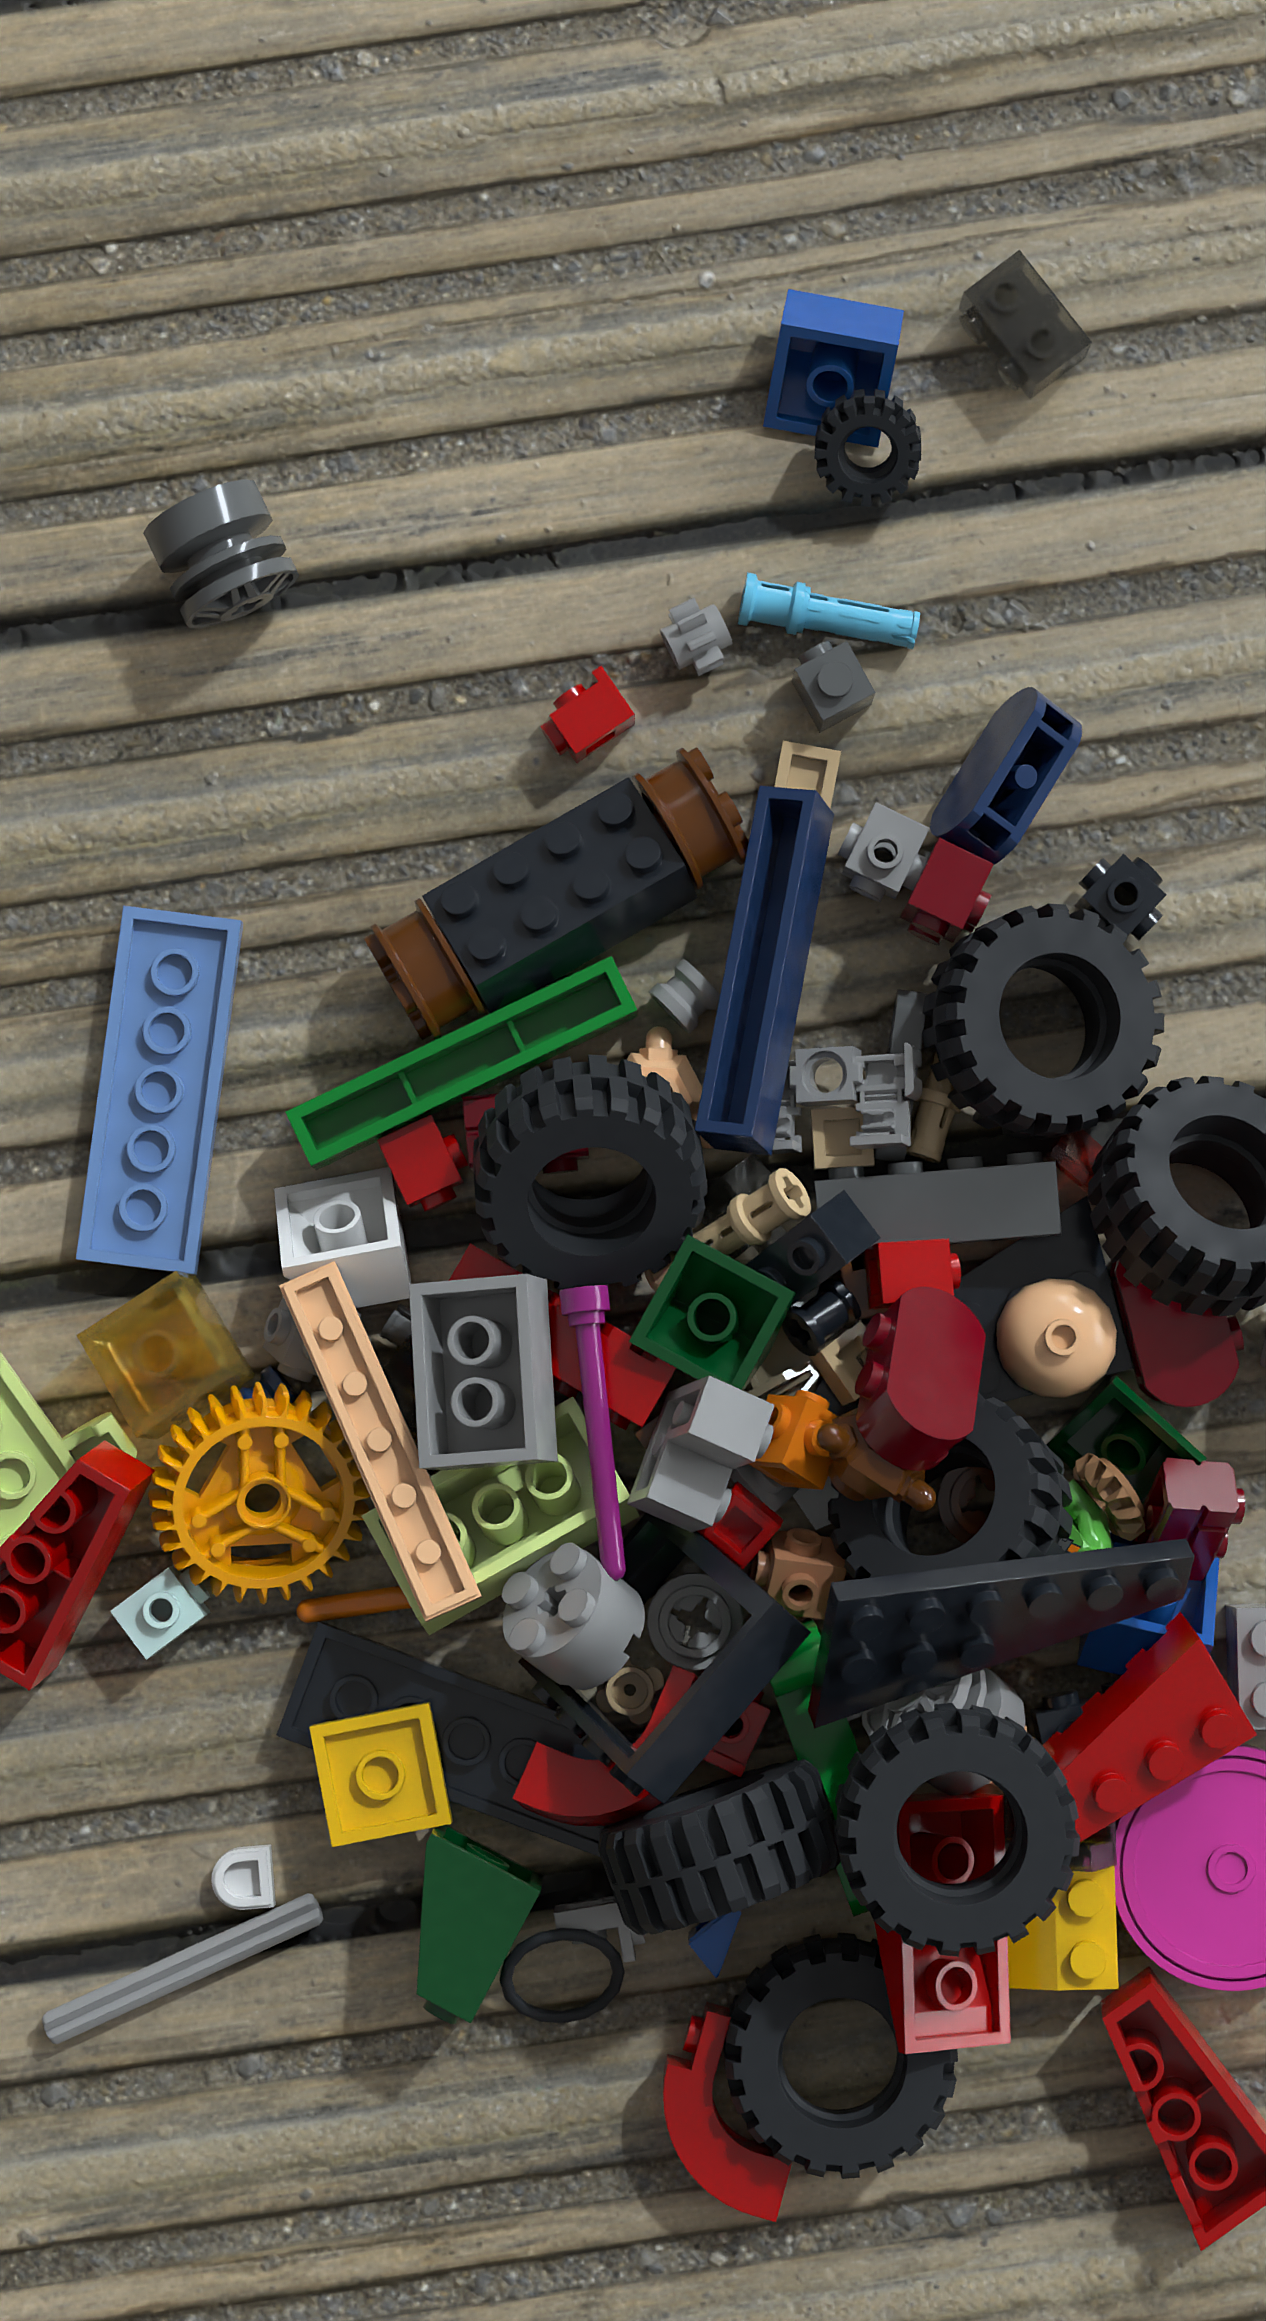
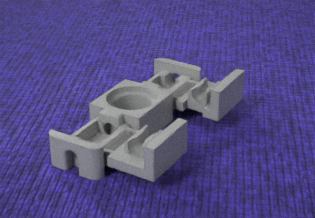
M904 1043V1053L862 1056L861 1050L854 1046L796 1049L795 1060H790L788 1063L772 1154L802 1152V1136L795 1135V1116H802V1108L796 1107V1103L805 1107L856 1104V1111L863 1114V1125L861 1126L863 1131L856 1132V1136L850 1137V1146L854 1148L911 1147L910 1101H903L902 1095L905 1092V1097L912 1100H917L922 1095V1080L916 1077L915 1068L922 1066L921 1051L908 1043ZM826 1061H837L842 1067V1082L832 1092H820L815 1084V1073L818 1067ZM863 1071H866L865 1080L863 1079ZM747 1153V1154H749V1155H762V1154Z

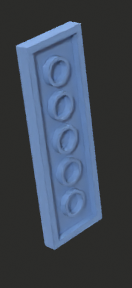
M123 906L76 1253L77 1260L197 1275L243 931V922L241 920Z

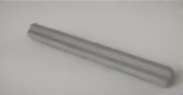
M307 1893L46 2012L42 2017L46 2035L53 2044H59L320 1925L323 1920L319 1903L313 1894Z

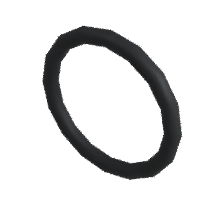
M557 1928L538 1932L517 1944L504 1960L499 1980L504 1998L518 2013L539 2022L563 2024L586 2019L606 2008L620 1992L625 1970L620 1953L606 1938L585 1929ZM562 1940L583 1942L599 1949L609 1959L612 1969L609 1986L598 1998L582 2007L563 2011L541 2009L526 2003L515 1992L512 1981L515 1966L525 1954L543 1944Z

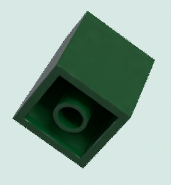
M448 1825L434 1827L426 1843L416 1994L426 1999L423 2008L437 2018L450 2024H456L458 2018L471 2023L541 1891L543 1876Z

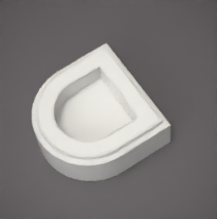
M271 1844L237 1847L226 1852L218 1860L212 1872V1887L215 1895L223 1904L238 1910L270 1908L276 1905Z

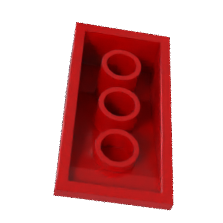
M944 1792L911 1794L902 1806L897 1821V1841L905 1861L923 1878L943 1884L963 1883L987 1873L1005 1855L1003 1795L975 1792L958 1795H948ZM874 1922L899 2053L911 2054L1011 2043L1008 1936L994 1942L996 1951L977 1955L974 1947L960 1948L958 1957L939 1955L937 1948L925 1944L922 1950L903 1943L901 1935L893 1930L887 1933Z

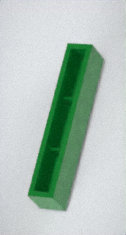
M612 956L300 1104L285 1113L311 1167L319 1170L377 1142L378 1139L461 1102L462 1097L473 1096L636 1018L638 1010Z

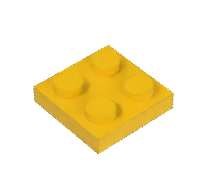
M430 1702L314 1724L309 1727L332 1847L452 1824L451 1810Z

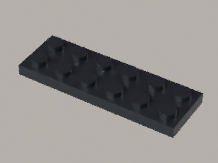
M318 1622L276 1736L313 1749L309 1729L311 1725L430 1702L449 1801L601 1857L598 1850L601 1831L608 1828L609 1825L575 1826L560 1823L528 1811L512 1799L537 1742L576 1758L598 1760L581 1744L588 1736L587 1733L581 1739L571 1732L555 1717L554 1714L558 1709L554 1711L547 1705L328 1623ZM624 1735L632 1745L638 1740Z

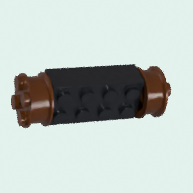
M697 747L689 752L684 748L676 750L677 761L645 779L642 775L636 773L632 776L633 782L629 777L422 895L428 909L419 898L414 901L416 911L383 930L377 924L370 926L373 933L363 939L394 994L397 995L421 1040L433 1035L435 1040L441 1038V1027L473 1009L479 1015L484 1014L485 1009L481 1001L489 1014L534 993L697 899L695 889L699 890L703 887L702 877L733 859L740 865L745 863L749 841L739 825L743 823L741 815L726 791L718 794L711 782L714 779L713 773Z

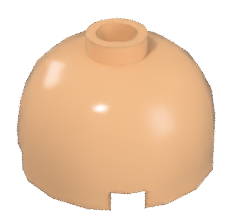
M1049 1278L1023 1287L1006 1303L997 1322V1349L1003 1369L1018 1386L1038 1396L1066 1398L1089 1390L1106 1374L1116 1354L1117 1329L1109 1307L1094 1290L1074 1280Z

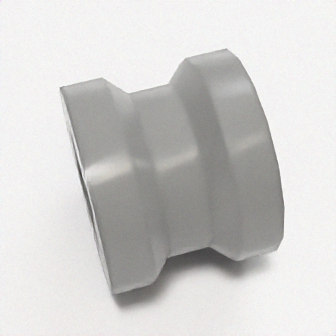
M682 959L675 966L674 976L667 983H657L649 991L658 1005L688 1034L698 1026V1017L707 1009L715 1010L718 1007L720 994L685 959Z

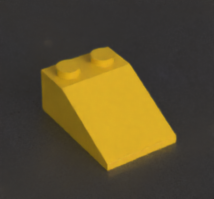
M1071 1858L1069 1867L1074 1875L1067 1891L1058 1889L1052 1901L1057 1908L1045 1921H1042L1037 1916L1025 1926L1029 1935L1014 1944L1008 1936L1010 1989L1054 1991L1119 1989L1114 1865H1110L1105 1858Z

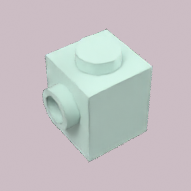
M173 1565L165 1569L110 1612L147 1660L211 1613L204 1604V1601L210 1598V1594L202 1582L197 1586L191 1582L189 1568L181 1573Z

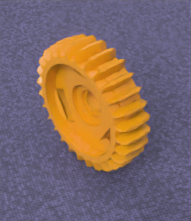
M256 1382L252 1398L243 1399L237 1386L232 1385L230 1387L231 1403L223 1406L213 1394H209L207 1398L210 1413L203 1417L198 1411L189 1407L187 1414L192 1428L187 1431L175 1424L171 1425V1436L178 1447L160 1444L157 1450L161 1462L167 1466L151 1467L156 1470L152 1474L151 1480L154 1485L160 1487L149 1490L148 1500L152 1508L158 1509L151 1513V1520L156 1531H163L159 1534L162 1550L164 1552L175 1550L172 1553V1561L178 1571L191 1565L189 1575L191 1582L195 1586L210 1576V1588L212 1594L216 1597L221 1594L227 1584L232 1585L233 1594L238 1603L243 1601L247 1588L256 1589L259 1601L262 1604L267 1602L269 1588L278 1587L283 1598L288 1601L291 1598L290 1584L299 1581L307 1591L311 1592L313 1584L310 1574L319 1570L326 1577H333L328 1561L332 1556L349 1561L350 1554L343 1540L362 1541L363 1534L354 1520H363L361 1515L370 1511L368 1505L361 1500L371 1496L337 1419L330 1422L333 1417L330 1405L323 1401L311 1411L312 1399L305 1389L302 1390L293 1403H290L288 1390L283 1383L279 1384L274 1398H266L261 1383ZM304 1435L320 1446L336 1472V1478L321 1487L293 1445V1442ZM219 1441L226 1444L225 1449L200 1492L197 1493L187 1488L186 1485L191 1472L200 1458ZM269 1484L279 1491L278 1502L269 1511L255 1512L246 1506V1495L256 1485ZM290 1544V1550L270 1557L244 1558L231 1555V1547Z

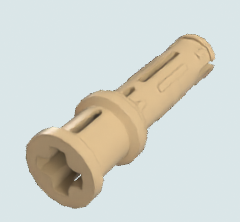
M779 1168L769 1176L768 1183L750 1195L741 1193L734 1197L727 1206V1213L694 1233L693 1237L707 1245L713 1243L710 1247L725 1255L731 1254L746 1243L748 1245H762L771 1238L772 1230L791 1218L801 1220L806 1217L811 1211L810 1198L800 1180L792 1172ZM673 1250L669 1253L671 1257L670 1264L655 1274L650 1269L644 1272L649 1285L655 1292L677 1254Z

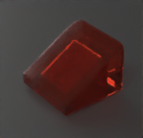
M1084 1130L1060 1136L1045 1155L1049 1162L1055 1161L1056 1168L1087 1193L1088 1183L1094 1176L1092 1166L1097 1154L1103 1147Z

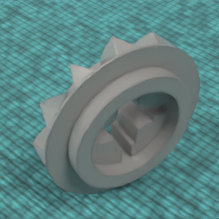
M697 1573L685 1574L667 1581L653 1597L647 1616L649 1637L657 1652L671 1664L690 1670L706 1669L743 1626L740 1604L710 1576ZM704 1596L708 1598L705 1604L707 1608L705 1619L712 1623V1627L720 1631L717 1635L711 1631L706 1633L698 1630L685 1646L682 1644L685 1637L683 1634L685 1624L678 1620V1616L670 1611L674 1608L680 1612L682 1609L692 1612L696 1604L700 1605Z

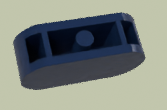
M1027 687L1015 693L993 714L935 808L930 822L931 833L938 839L941 838L994 865L1000 862L1018 845L1080 744L1082 737L1081 723L1033 687Z

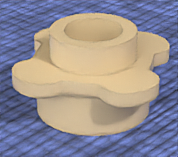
M628 1659L624 1666L607 1680L605 1688L597 1692L596 1703L603 1712L609 1713L615 1710L620 1714L628 1715L634 1724H643L652 1717L653 1711L650 1705L655 1691L660 1690L664 1685L663 1674L656 1667L644 1669L631 1664L630 1659ZM627 1684L635 1686L636 1692L633 1695H627L624 1692V1687Z

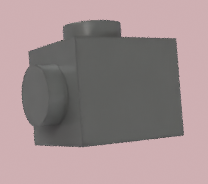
M829 641L814 646L798 657L801 666L794 669L792 683L819 733L872 705L876 692L847 641L834 648Z

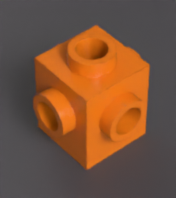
M797 1390L794 1396L768 1394L766 1401L775 1405L768 1423L773 1426V1436L764 1455L760 1459H755V1462L749 1465L782 1486L823 1490L829 1476L828 1469L833 1460L830 1458L829 1452L819 1446L817 1432L821 1426L832 1423V1419L838 1416L828 1410L830 1403L826 1399L809 1391Z

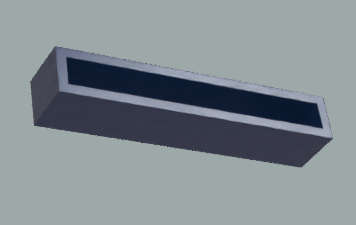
M759 786L695 1125V1131L714 1149L772 1156L834 819V813L817 790Z

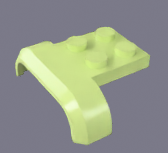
M1 1351L0 1547L23 1524L34 1508L72 1465L104 1440L134 1458L137 1456L136 1447L111 1412L104 1413L88 1421L61 1438Z

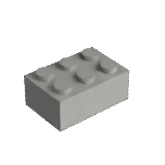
M529 1274L409 1284L419 1468L443 1471L558 1462L547 1279Z

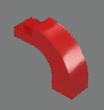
M673 1665L645 1731L633 1744L636 1749L641 1746L698 1679L696 1674ZM538 1742L534 1747L512 1798L528 1811L560 1823L575 1826L610 1825L647 1812L662 1803L645 1789L637 1797L633 1795L609 1773L615 1765L614 1762L610 1767H607L599 1760L576 1758Z
M706 2002L702 2017L691 2015L682 2050L692 2053L691 2059L667 2054L663 2075V2101L667 2129L672 2144L687 2171L708 2193L738 2211L776 2222L792 2163L789 2166L773 2157L772 2149L766 2144H759L738 2134L723 2120L718 2112L712 2095L713 2082L731 2015L729 2008Z

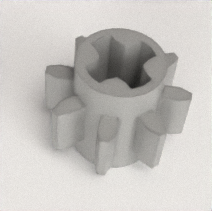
M691 598L669 609L670 614L668 615L672 624L660 629V633L678 670L693 664L697 675L700 676L723 665L724 657L720 650L733 643L717 607L712 604L700 610L695 598Z

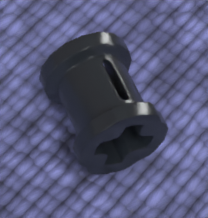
M827 1279L819 1285L817 1294L800 1307L791 1306L789 1308L782 1328L787 1338L800 1352L808 1356H816L825 1348V1341L841 1328L849 1329L858 1324L862 1313L854 1295L840 1281Z

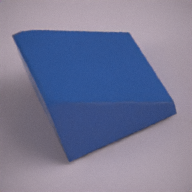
M741 1910L699 1923L688 1932V1944L715 1978L719 1976L741 1915Z

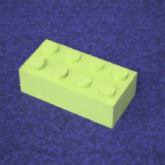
M574 1397L555 1406L558 1462L443 1470L430 1477L480 1590L481 1598L425 1622L376 1508L361 1515L413 1612L429 1635L502 1595L504 1585L512 1575L517 1572H526L536 1561L556 1551L561 1545L574 1543L583 1549L598 1540L585 1416ZM615 1470L622 1527L638 1518L639 1514L635 1507L627 1504L630 1494Z

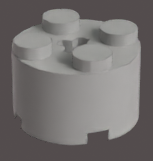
M574 1543L561 1545L556 1551L536 1561L526 1572L515 1573L508 1579L502 1590V1599L506 1603L503 1615V1632L509 1647L554 1682L560 1685H569L574 1690H588L601 1685L613 1677L629 1659V1656L623 1651L627 1647L632 1635L640 1639L644 1628V1605L637 1591L622 1579L614 1581L607 1574L598 1559Z

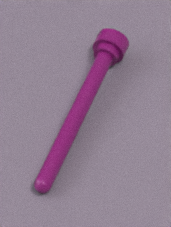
M595 1285L563 1289L559 1291L562 1316H568L569 1327H575L600 1563L607 1574L614 1581H618L624 1576L626 1566L600 1324L605 1323L604 1312L610 1311L608 1286Z

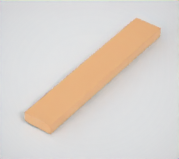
M333 1261L279 1285L425 1622L481 1598L480 1590L427 1469L419 1468L416 1444L336 1262Z

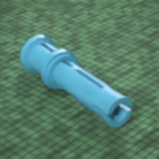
M747 572L738 624L747 626L750 621L782 626L785 627L787 634L796 635L797 632L802 633L805 628L913 649L919 627L920 612L882 607L881 605L811 593V587H807L806 583L796 582L791 587L759 581L756 574Z

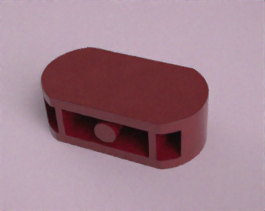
M1119 1260L1111 1263L1108 1274L1138 1388L1152 1400L1173 1407L1200 1406L1222 1395L1233 1382L1239 1368L1236 1352L1244 1350L1243 1336L1236 1316L1212 1315L1211 1308H1208L1202 1316L1181 1311L1182 1304L1171 1301L1166 1306L1152 1299L1153 1291L1140 1283L1135 1287L1123 1276L1127 1270Z
M916 1287L906 1291L884 1314L876 1313L872 1317L862 1339V1345L867 1348L865 1365L862 1367L855 1383V1393L860 1395L856 1416L857 1427L867 1444L880 1457L906 1470L922 1471L935 1467L948 1455V1451L956 1443L965 1439L973 1431L986 1334L977 1317L963 1302L940 1289Z

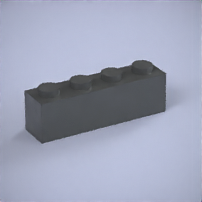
M1043 1152L1007 1154L1008 1165L984 1167L983 1157L980 1156L947 1159L948 1170L924 1172L922 1161L887 1164L888 1175L864 1177L863 1166L828 1169L829 1180L815 1181L817 1209L845 1190L881 1237L874 1244L948 1238L950 1244L1062 1236L1056 1162H1044Z

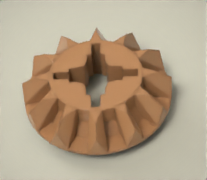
M1086 1453L1078 1459L1076 1466L1073 1468L1074 1479L1103 1509L1108 1517L1111 1533L1128 1541H1132L1145 1531L1143 1505L1137 1493L1120 1470L1107 1459L1098 1458L1091 1453Z

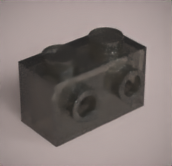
M1020 250L963 292L959 305V310L962 312L959 316V321L963 329L976 344L980 345L985 342L999 359L995 362V367L1005 383L1014 391L1021 388L1030 400L1086 358L1092 341Z

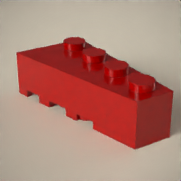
M470 1243L448 1281L519 1275L523 1273ZM548 1289L553 1388L568 1398L574 1397L575 1399L579 1391L582 1392L575 1327H569L568 1316H562L560 1295ZM605 1322L600 1324L610 1422L624 1430L628 1428L631 1421L643 1427L676 1367L630 1343L629 1340L632 1336Z
M104 1440L72 1465L34 1508L23 1524L1 1545V1674L30 1691L58 1667L151 1482V1476L156 1470Z
M1181 1612L1165 1626L1167 1632L1147 1652L1142 1648L1125 1665L1128 1670L1105 1693L1101 1695L1097 1692L1081 1707L1084 1713L1063 1733L1057 1731L1042 1745L1068 1781L1066 1784L1070 1794L1075 1799L1079 1818L1075 1820V1830L1080 1836V1842L1257 1736L1202 1640Z
M1148 1966L1120 1986L1119 1989H1116L1101 2000L1102 2019L1132 2090L1138 2099L1153 2140L1158 2146L1179 2201L1186 2212L1198 2246L1202 2251L1266 2206V2121L1150 1966Z

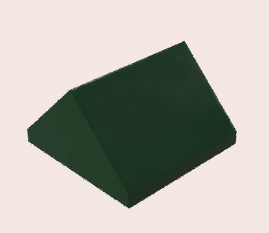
M687 1234L629 1342L697 1380L706 1376H712L744 1391L770 1353L796 1293Z
M1117 1376L1106 1377L1046 1444L1072 1470L1076 1466V1461L1086 1453L1094 1454L1098 1458L1107 1459L1129 1481L1142 1505L1166 1458L1194 1460L1196 1465H1200L1202 1461L1207 1459L1206 1456Z

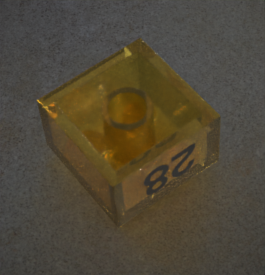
M180 1271L173 1272L76 1335L136 1438L159 1439L170 1432L171 1425L179 1426L189 1419L187 1414L189 1407L198 1412L209 1407L207 1398L209 1394H213L219 1400L230 1393L232 1385L238 1388L255 1377L254 1372L196 1275Z

